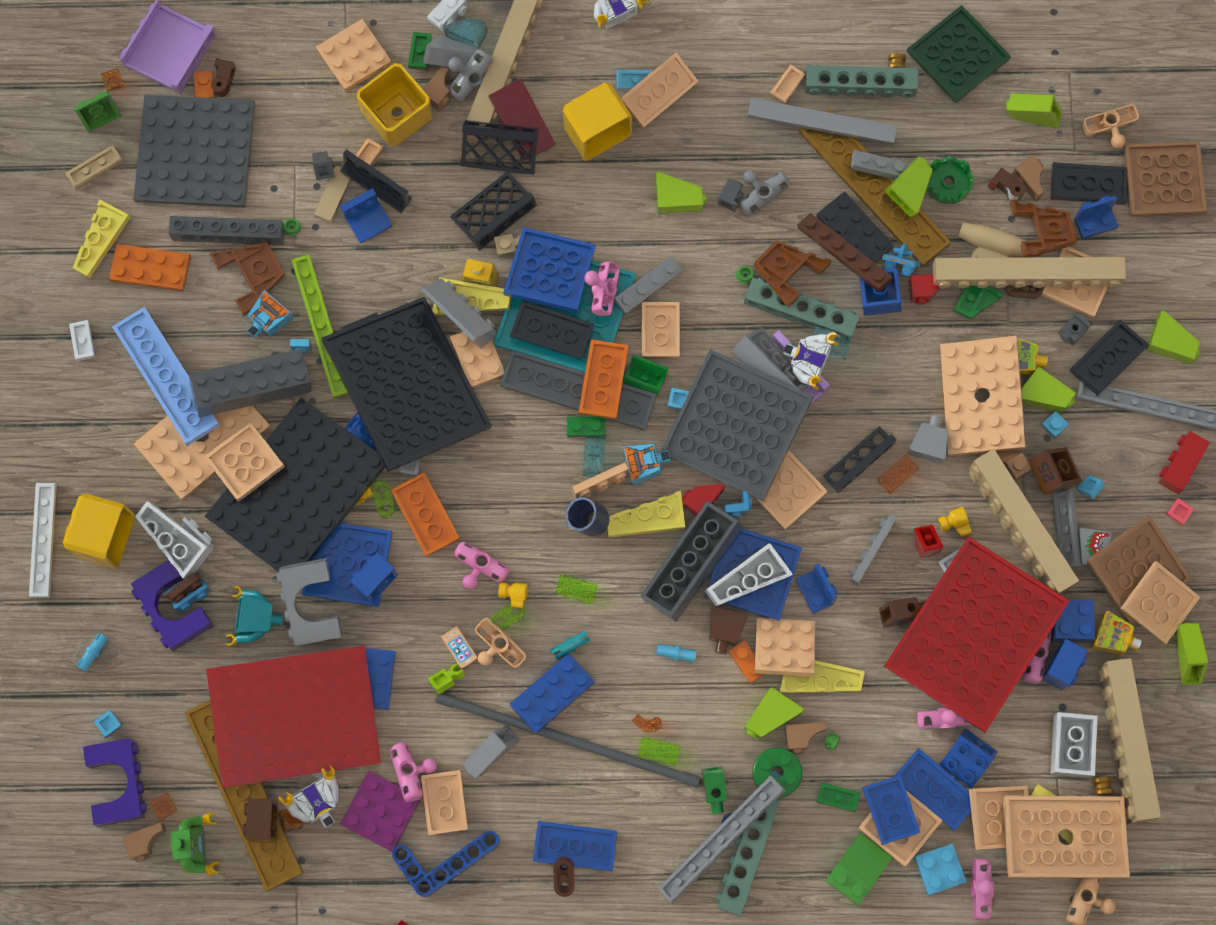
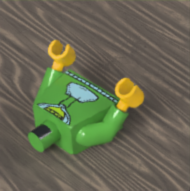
M206 813L202 818L201 816L183 819L178 826V830L171 833L170 847L172 848L173 860L180 863L182 868L188 873H204L206 871L210 876L220 873V871L213 869V866L220 865L219 862L205 865L202 823L204 825L216 824L217 822L210 821V816L216 815L215 813Z

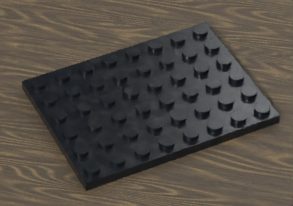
M425 296L322 337V342L388 472L491 428L492 425Z
M302 398L299 399L266 440V443L285 467L239 502L227 488L205 515L209 521L277 572H279L282 566L311 561L385 468L378 452Z

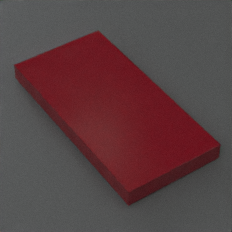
M521 78L488 95L502 124L539 128L536 155L556 145ZM524 142L521 146L528 153L533 149V142ZM516 148L520 158L523 157L524 154L519 148Z

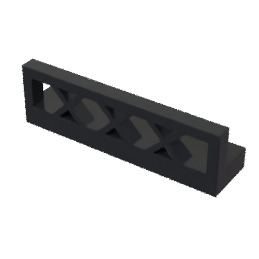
M879 426L826 472L823 477L838 493L841 492L890 449L897 439L892 434L888 436ZM879 433L885 440L879 445L873 444V437ZM862 447L870 448V453L866 457H859V450ZM848 459L856 460V465L852 469H845V462ZM833 472H842V478L836 483L830 478Z

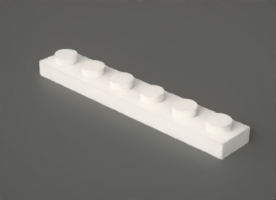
M36 483L29 586L30 598H50L57 484Z

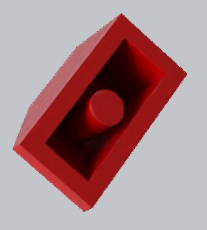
M933 274L910 276L909 290L911 303L916 302L917 305L926 304L941 289L939 285H934Z
M717 484L694 487L692 491L687 490L682 497L683 507L697 516L707 501L714 504L723 493L725 486Z
M933 524L914 528L915 545L920 557H931L940 554L943 544Z

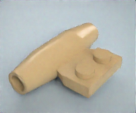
M963 222L958 237L978 247L972 253L971 258H1023L1021 243L1025 240L988 226Z

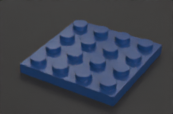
M523 227L505 285L504 295L577 313L586 284L584 276L590 270L596 245Z
M340 523L311 560L327 558L331 576L330 580L304 586L302 595L379 607L381 594L371 604L354 588L350 580L352 579V574L357 569L361 570L366 565L365 561L370 555L379 553L388 561L393 532Z
M741 529L715 566L708 588L769 543L794 575L802 547ZM793 575L724 604L779 621Z

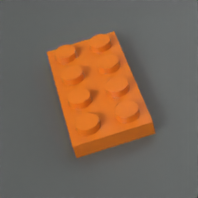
M116 244L109 280L112 282L184 291L191 256L186 253Z
M591 339L579 414L617 420L629 345Z
M425 472L391 489L398 506L426 557L460 540Z

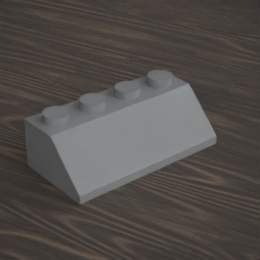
M441 278L423 287L421 290L480 349L497 334L493 329L495 325L488 318L484 320L481 317L483 313L475 305L471 308L467 304L469 300L462 293L458 295L455 292L457 288L450 281L446 283Z
M763 327L745 335L732 350L736 354L737 359L748 367L801 391L809 387V385L798 380L791 367L792 358L783 354L784 350Z

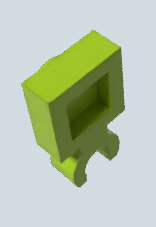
M455 663L450 667V670L442 669L429 677L428 681L439 695L454 686V680L463 678L465 673L463 669L460 670L458 663Z

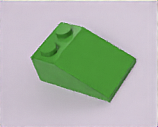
M109 91L99 93L95 98L82 101L78 106L74 107L75 112L88 132L122 117Z
M860 833L826 878L825 882L858 906L893 857Z

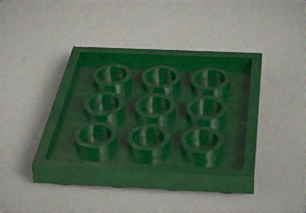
M962 5L907 48L906 51L955 104L1011 58L1005 49Z

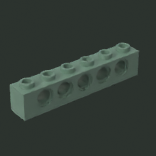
M807 65L805 93H810L811 95L828 94L836 96L846 94L848 96L865 95L867 97L883 95L884 97L902 96L904 98H911L916 96L918 90V68ZM826 79L828 83H822L820 80ZM839 80H845L847 83L841 84ZM862 80L866 84L861 85L857 81ZM876 81H882L884 84L878 85ZM899 81L902 85L898 86L894 82Z
M752 278L744 304L826 334L834 332L840 335L837 338L848 342L851 341L859 320V316L855 312L838 309V306L834 304L827 305L821 303L819 299L805 297L802 293L788 307L780 303L781 298L764 279ZM767 292L771 294V297L764 298L762 294ZM803 305L807 310L800 311L797 307ZM822 312L825 316L819 318L815 313ZM839 318L843 323L835 324L833 319Z
M776 800L764 812L765 819L763 821L756 820L736 840L737 852L736 854L732 853L728 863L732 865L730 872H725L722 884H725L723 892H718L715 901L718 904V909L739 917L741 916L780 803L779 800ZM754 829L759 833L757 840H751L748 837L749 830ZM748 848L752 851L750 859L742 857L741 851ZM741 867L745 870L746 875L744 878L740 879L735 876L736 868ZM732 886L737 887L739 890V895L736 898H732L728 894V889Z

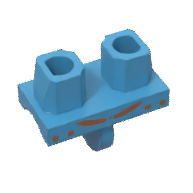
M902 244L901 248H894V253L899 254V256L889 253L883 254L882 259L886 260L885 269L897 268L898 263L903 264L901 274L905 276H912L915 268L920 266L921 261L906 258V256H913V251L908 250L907 244Z

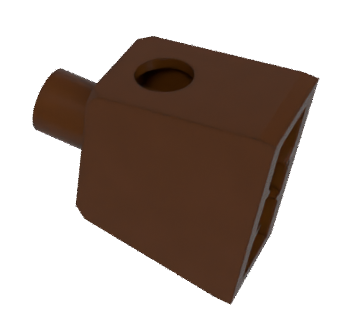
M917 597L888 601L879 608L883 628L912 622L926 601L918 602Z
M712 606L709 640L717 642L715 653L726 655L728 645H737L748 614Z

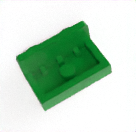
M633 355L623 382L658 395L665 382L668 367Z

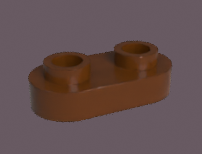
M1007 285L1005 287L1006 293L1009 296L1027 299L1039 298L1044 290V287L1036 288L1033 285L1017 288V291L1012 290L1011 287L1014 285ZM1030 288H1035L1037 292H1032Z
M198 572L193 573L167 594V598L171 603H178L191 590L195 591L200 588L203 578Z
M560 857L555 861L553 868L554 890L557 895L567 897L574 891V863L568 857ZM566 864L568 867L563 868L561 865ZM565 882V883H567L568 885H567V886H563L561 883Z

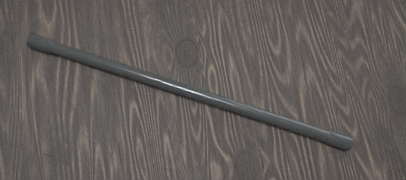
M446 693L437 694L436 703L457 708L535 734L522 719L458 699ZM544 727L536 734L677 780L695 788H698L700 776L678 771Z

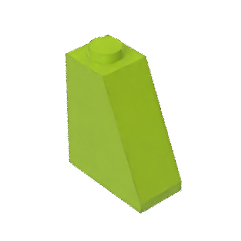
M1010 93V98L1006 102V111H1008L1012 119L1052 128H1059L1062 110L1054 95Z
M920 156L913 160L885 190L910 218L920 210L933 170L928 161Z
M656 172L658 214L698 212L703 210V205H706V193L702 194V187L662 172Z
M1162 310L1157 316L1147 350L1189 365L1194 360H1198L1201 349H1198L1200 342L1167 312Z
M1039 366L1021 389L1023 405L1062 413L1065 408L1069 410L1076 401L1073 399L1076 394L1073 390Z
M1199 623L1179 624L1176 641L1182 685L1202 684L1209 662Z
M770 687L744 729L747 730L746 734L751 738L756 739L758 737L762 739L801 715L804 708Z

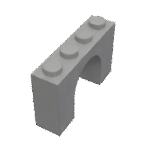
M327 558L282 566L279 569V573H277L278 584H282L283 588L281 600L282 603H286L287 610L284 611L286 622H290L291 629L288 630L290 641H294L295 646L342 636L339 615L310 618L302 614L296 604V594L302 587L330 580L331 576Z

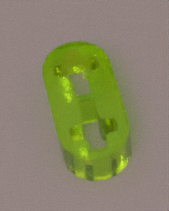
M379 481L373 486L377 511L380 516L389 518L395 512L391 489L386 482ZM380 486H383L384 489H387L384 491L385 497L383 498L381 497V494L377 492ZM385 501L388 507H391L388 509V513H385L384 510L381 511L384 508L383 502Z
M509 604L492 616L491 621L496 623L497 617L503 619L507 616V619L503 621V626L497 624L502 630H505L524 617L525 608H521L519 616L516 614L509 616L513 612V607Z

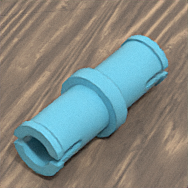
M98 633L91 645L86 647V652L76 666L87 672L95 658L100 656V651L109 639Z
M658 643L656 656L673 658L674 661L679 659L694 663L697 650L679 648V645L674 647Z

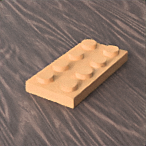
M675 52L624 94L621 100L639 125L644 128L699 81L677 52Z

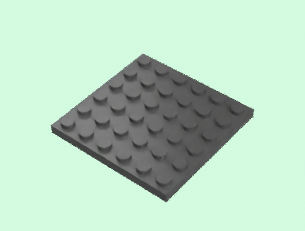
M144 95L133 200L144 203L245 207L255 101Z
M710 349L661 452L669 450L672 459L742 492L747 491L748 495L764 502L814 397Z

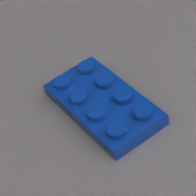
M568 653L510 703V707L537 734L589 689L595 681Z
M918 748L895 774V776L901 775L905 789L941 818L942 822L951 830L955 831L971 812L969 791L921 749Z
M538 821L533 862L554 864L558 858L568 857L573 861L574 867L613 872L617 831Z

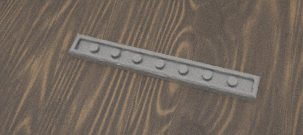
M751 98L747 116L749 118L890 145L894 144L897 130L896 125Z
M1079 381L1076 395L1077 400L1216 431V410L1108 386L1097 396Z
M770 775L657 889L673 904L786 790Z

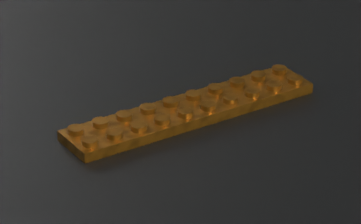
M828 108L823 111V112L832 113ZM802 128L799 131L800 135L900 244L908 245V250L913 251L912 257L915 260L921 261L920 265L922 267L951 244V241L921 209L910 218L885 192L894 179L851 169L852 153L854 150L869 153L856 138Z
M210 700L184 712L265 891L268 892L302 875L301 867L278 818L276 843L250 842L245 839L246 836H243V824H246L247 816L244 815V804L248 803V798H269L261 782L222 788Z

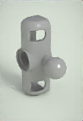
M481 48L477 49L465 66L460 58H451L448 62V67L451 71H459L460 73L449 87L450 94L459 101H464L473 88L482 83L487 67L493 62L492 56ZM477 54L484 57L480 63L475 60ZM456 84L462 87L458 93L453 90Z
M754 170L744 172V182L751 184L755 188L745 199L739 202V208L747 217L754 215L789 187V179L783 172H777L773 177L762 183L758 182L757 173ZM785 181L786 187L781 190L779 185ZM763 190L769 192L767 196H761L759 193ZM756 204L757 209L752 212L750 208Z

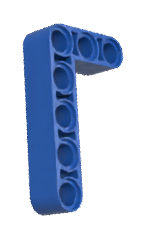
M486 831L428 873L424 871L411 850L404 845L396 846L393 849L392 857L416 893L422 897H429L495 850L500 844V838L494 831ZM489 835H493L496 838V842L492 846H488L485 843V839ZM472 847L479 848V855L475 858L469 856V850ZM401 849L407 851V857L404 860L397 858V853ZM455 859H462L463 866L460 869L453 868L452 863ZM411 866L418 867V874L414 877L408 874ZM440 870L446 872V879L443 881L436 879V874ZM423 882H428L430 885L427 893H421L419 890Z

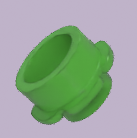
M290 218L284 222L285 234L296 236L301 231V225L297 219Z
M742 266L736 272V278L742 284L751 283L752 278H754V271L748 266Z
M836 732L827 735L824 742L827 745V750L831 749L834 751L837 747L840 736L836 735Z

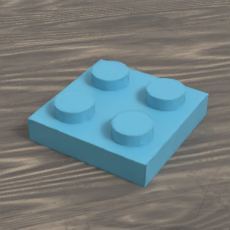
M953 844L914 857L928 895L967 882Z

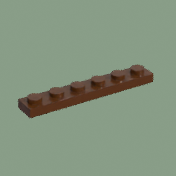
M810 213L797 224L800 231L876 291L880 292L892 281L890 274Z

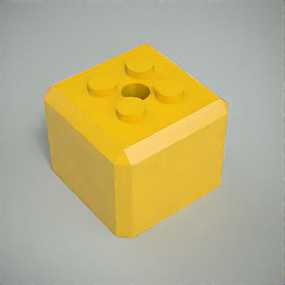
M394 63L357 91V101L361 113L389 146L396 147L432 120L433 111L430 97L401 64ZM395 110L402 111V115L399 117H394L392 113Z
M603 83L564 105V130L584 161L594 158L632 135V115L609 83Z
M84 493L78 497L76 506L72 511L63 544L78 559L117 569L135 522V514L125 504Z

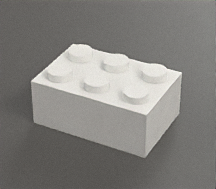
M1061 712L1053 715L1051 775L1083 778L1095 776L1098 716Z

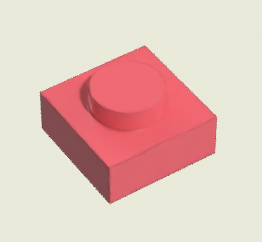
M1177 498L1166 515L1182 526L1194 509Z

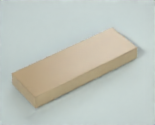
M114 145L65 174L76 190L124 161Z
M339 166L335 167V177L330 178L314 213L315 217L332 223L351 182L350 178L340 172L341 167Z

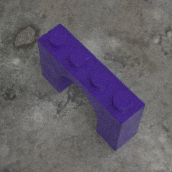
M168 560L132 582L131 585L134 589L131 592L136 600L140 599L143 603L141 609L146 616L150 615L153 622H151V625L156 633H161L163 638L160 640L166 649L170 648L174 652L214 626L201 607L179 620H166L161 616L158 609L161 595L165 590L183 580L178 570Z
M131 738L84 746L86 767L95 768L111 764L120 765L126 772L128 779L127 788L120 798L112 802L91 805L93 825L100 827L145 818L144 813L147 812L146 802L142 800L144 785L139 778L142 770L140 762H137L136 754H139L137 742H134Z

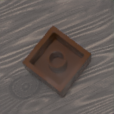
M1067 447L1045 450L1029 459L1032 467L1031 470L1036 475L1039 488L1043 491L1044 495L1066 491L1082 482Z
M248 798V803L244 804V815L247 816L246 824H243V836H246L245 839L250 842L276 843L278 802L273 799Z

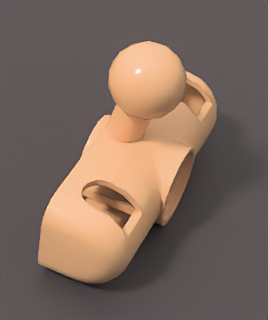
M1132 104L1087 117L1082 125L1083 131L1088 137L1105 132L1112 133V146L1122 148L1125 145L1126 139L1119 133L1118 128L1125 127L1130 123H1136L1139 114L1135 105ZM1125 108H1128V114L1121 115V111ZM1093 119V124L1087 126L1086 122ZM1106 120H1112L1114 124H1109Z
M485 617L478 623L475 632L491 647L488 651L479 653L478 662L481 665H490L496 653L514 668L518 667L525 660L526 652L519 647L509 633L503 631L497 624H494L490 618ZM481 628L487 632L485 636L479 633ZM497 638H503L506 641V645H499ZM509 655L516 659L513 663L508 660Z
M1080 878L1066 916L1068 923L1085 925L1093 905L1100 907L1101 911L1108 915L1115 912L1116 904L1112 899L1101 900L1097 898L1102 878ZM1083 891L1087 892L1090 896L1088 902L1084 901L1081 897ZM1072 908H1076L1074 916L1069 915Z

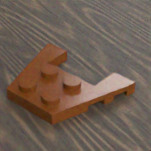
M1011 200L1010 207L1013 217H1032L1038 241H1022L1021 250L1023 258L1035 257L1076 244L1077 237L1070 212L1050 207L1042 209L1035 207V204L1032 203L1024 205L1018 203L1019 200Z
M776 240L755 261L754 267L786 306L790 307L799 298L800 293L786 283L803 265H807L821 275L830 266L832 260L828 258L820 259L811 252L808 254L798 251L799 248Z
M267 242L244 246V248L227 249L223 252L209 253L218 270L236 261L252 291L235 300L243 316H246L251 311L264 290L269 293L285 276Z

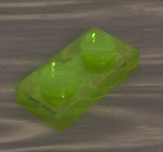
M560 574L555 594L592 605L598 585Z
M642 736L638 757L676 766L681 746Z

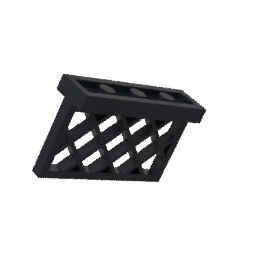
M465 120L462 129L461 166L535 174L539 128ZM467 135H474L479 141L471 146L467 141ZM488 137L494 138L497 142L491 149L484 142ZM507 139L512 140L515 144L510 150L503 145V142ZM524 142H533V149L528 153L521 146ZM480 143L487 150L482 156L474 149ZM499 145L506 152L500 158L493 152ZM516 148H519L524 154L518 161L511 154ZM470 151L478 158L474 162L466 161V155ZM489 153L496 160L493 164H487L483 160ZM507 155L514 162L511 166H505L501 161ZM527 158L531 162V169L523 168L520 162Z
M346 149L343 153L344 166L340 172L367 191L373 188L377 198L402 214L412 200V197L408 195V191Z
M507 171L450 217L480 251L493 241L494 237H498L535 208L537 204L534 196L530 192L528 193ZM509 179L512 182L511 188H501L505 180ZM490 192H497V199H487V195ZM501 192H510V199H500ZM514 192H521L524 195L520 200H513ZM483 203L482 210H473V205ZM486 203H496L495 211H486ZM499 204H509L506 211H498ZM462 214H469L468 222L459 221L457 218ZM472 214L481 215V222H471ZM485 215H494V220L484 222ZM470 226H480L479 232L473 236L470 233Z

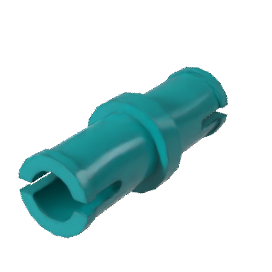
M583 630V632L570 639L568 637L565 639V642L551 648L553 654L561 650L554 655L556 660L571 651L575 652L576 648L590 642L591 640L588 636L581 640L582 637L587 635L586 631Z

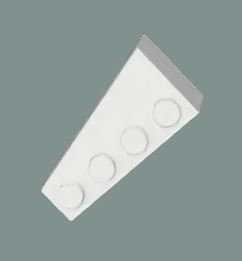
M147 501L135 516L157 543V546L165 553L171 564L175 566L183 579L196 573L213 550L151 502Z
M769 543L706 589L705 593L715 606H719L788 578L793 574Z

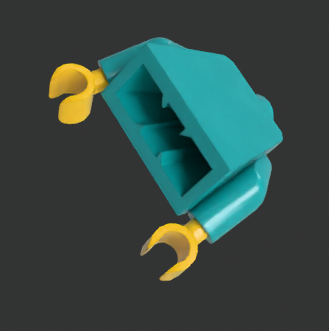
M238 586L233 587V589L239 591L237 595L231 594L234 599L239 600L234 634L238 635L227 634L226 637H232L233 641L226 645L236 646L237 643H252L269 632L270 625L281 626L282 615L272 613L273 604L269 603L268 599L259 591L242 590Z

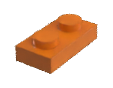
M212 71L194 72L195 97L214 98V91L211 87L213 80Z
M745 640L728 651L750 684L764 675L755 673V654Z

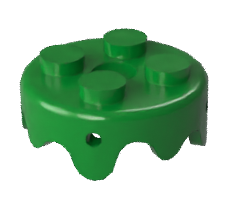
M952 156L942 160H934L930 166L933 170L927 185V191L931 197L944 204H955L965 199L973 185L969 163ZM951 178L954 184L948 186L944 183V179Z
M770 748L757 757L753 765V781L758 788L771 775L786 790L779 798H785L795 792L802 780L801 763L796 755L787 749ZM780 767L783 770V775L780 778L774 777L772 775L773 768Z

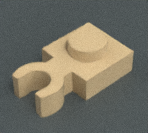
M512 234L494 237L498 257L515 254L521 234L514 239Z

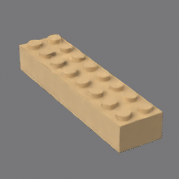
M993 449L974 460L969 468L970 478L980 486L979 491L981 495L988 499L990 509L1001 519L1000 524L1005 531L1008 530L1012 536L1010 539L1013 545L1021 550V557L1026 564L1029 563L1033 570L1031 571L1035 579L1040 580L1041 583L1060 595L1071 589L1079 582L1078 578L996 451Z
M1131 658L1107 661L1099 667L1098 678L1103 684L1101 694L1103 701H1106L1107 705L1105 716L1106 720L1110 721L1111 726L1109 737L1114 742L1112 753L1114 760H1117L1118 764L1116 775L1118 780H1121L1120 796L1124 797L1125 817L1129 824L1153 821L1161 818V812Z

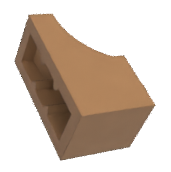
M444 66L440 67L423 89L430 97L431 106L439 112L443 107L446 108L451 101L450 91L446 89L450 73L449 68Z
M1032 155L1017 165L1012 174L1024 184L1026 192L1036 202L1044 193L1040 185V176L1044 171V166L1039 159Z
M1017 450L996 451L1015 482L1030 473L1032 467L1023 453Z
M826 723L786 725L787 750L792 751L793 754L804 753V750L808 749L809 740L814 735L826 731Z
M158 823L122 836L129 859L136 860V862L148 859L147 856L152 854L151 849L154 841L161 834L167 832L165 825Z

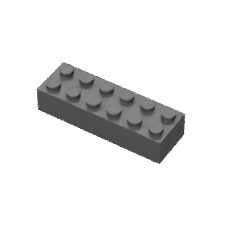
M301 349L189 374V385L199 418L311 392V379Z
M707 501L640 597L647 604L674 622H677L742 529L740 522Z

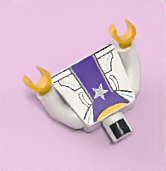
M597 0L594 5V18L597 21L598 28H601V24H605L606 28L609 29L637 15V5L642 9V4H649V1Z
M831 332L829 334L808 336L800 340L798 347L790 344L786 345L783 354L793 358L791 367L800 382L812 386L815 390H819L816 383H823L820 375L831 351V345L829 344L838 346L839 343L835 342L834 339L840 337V335Z
M329 765L331 768L329 773H325V770L322 768L321 772L324 777L292 796L289 792L285 791L287 794L285 800L280 796L278 797L279 801L285 804L293 817L303 822L309 821L311 824L320 820L324 828H328L335 823L330 812L336 809V804L339 801V787L334 776L335 770L331 765Z

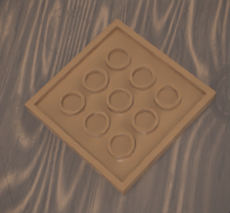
M1200 141L1124 145L1131 217L1205 214L1207 212Z
M1150 515L1143 517L1087 560L1129 624H1133L1135 620L1120 608L1154 561L1160 563L1184 584L1192 579Z

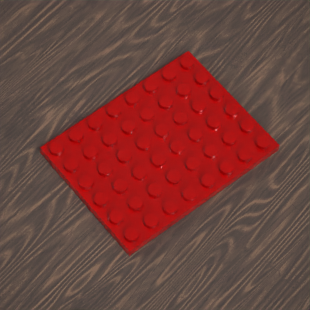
M968 536L883 667L947 709L953 710L958 716L985 733L1069 603V600Z
M365 646L206 669L222 788L322 773V768L325 772L331 771L329 765L334 770H342L381 763Z

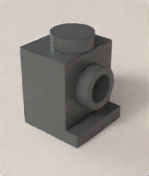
M327 151L312 153L316 180L335 177L332 157H328Z
M728 179L719 196L718 205L735 212L737 203L740 202L743 196V192H741L743 184L737 180L732 181Z
M1076 312L1059 331L1060 337L1064 342L1070 343L1073 346L1089 329L1091 324Z

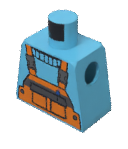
M264 290L248 314L249 319L254 324L247 332L254 338L262 331L268 336H272L294 317L288 309Z
M654 444L623 447L631 481L634 485L662 474L661 464L671 461L669 450L658 453L657 447Z

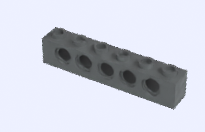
M170 216L168 234L173 241L259 244L267 242L269 245H284L285 233L282 220Z

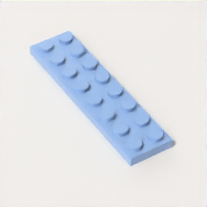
M145 307L112 326L187 446L220 426L213 414L198 417L189 385V376Z

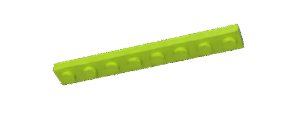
M310 254L291 259L332 396L335 399L348 395L322 342V337L332 334L333 329Z

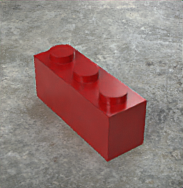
M1189 431L1186 435H1181L1177 442L1179 445L1177 451L1173 450L1168 458L1170 461L1168 467L1164 466L1159 474L1161 479L1158 483L1178 495L1184 490L1210 444L1209 441L1192 431Z

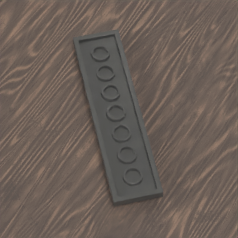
M512 350L500 387L579 411L585 372ZM622 384L617 420L605 419L645 431L657 394Z

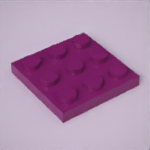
M368 771L340 825L393 852L421 799L406 802L403 799L400 787Z

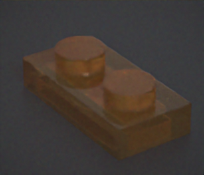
M905 455L880 476L877 481L891 494L917 472L919 467Z

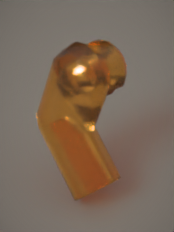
M637 714L632 720L644 732L657 731L662 725V720L659 717L645 720Z

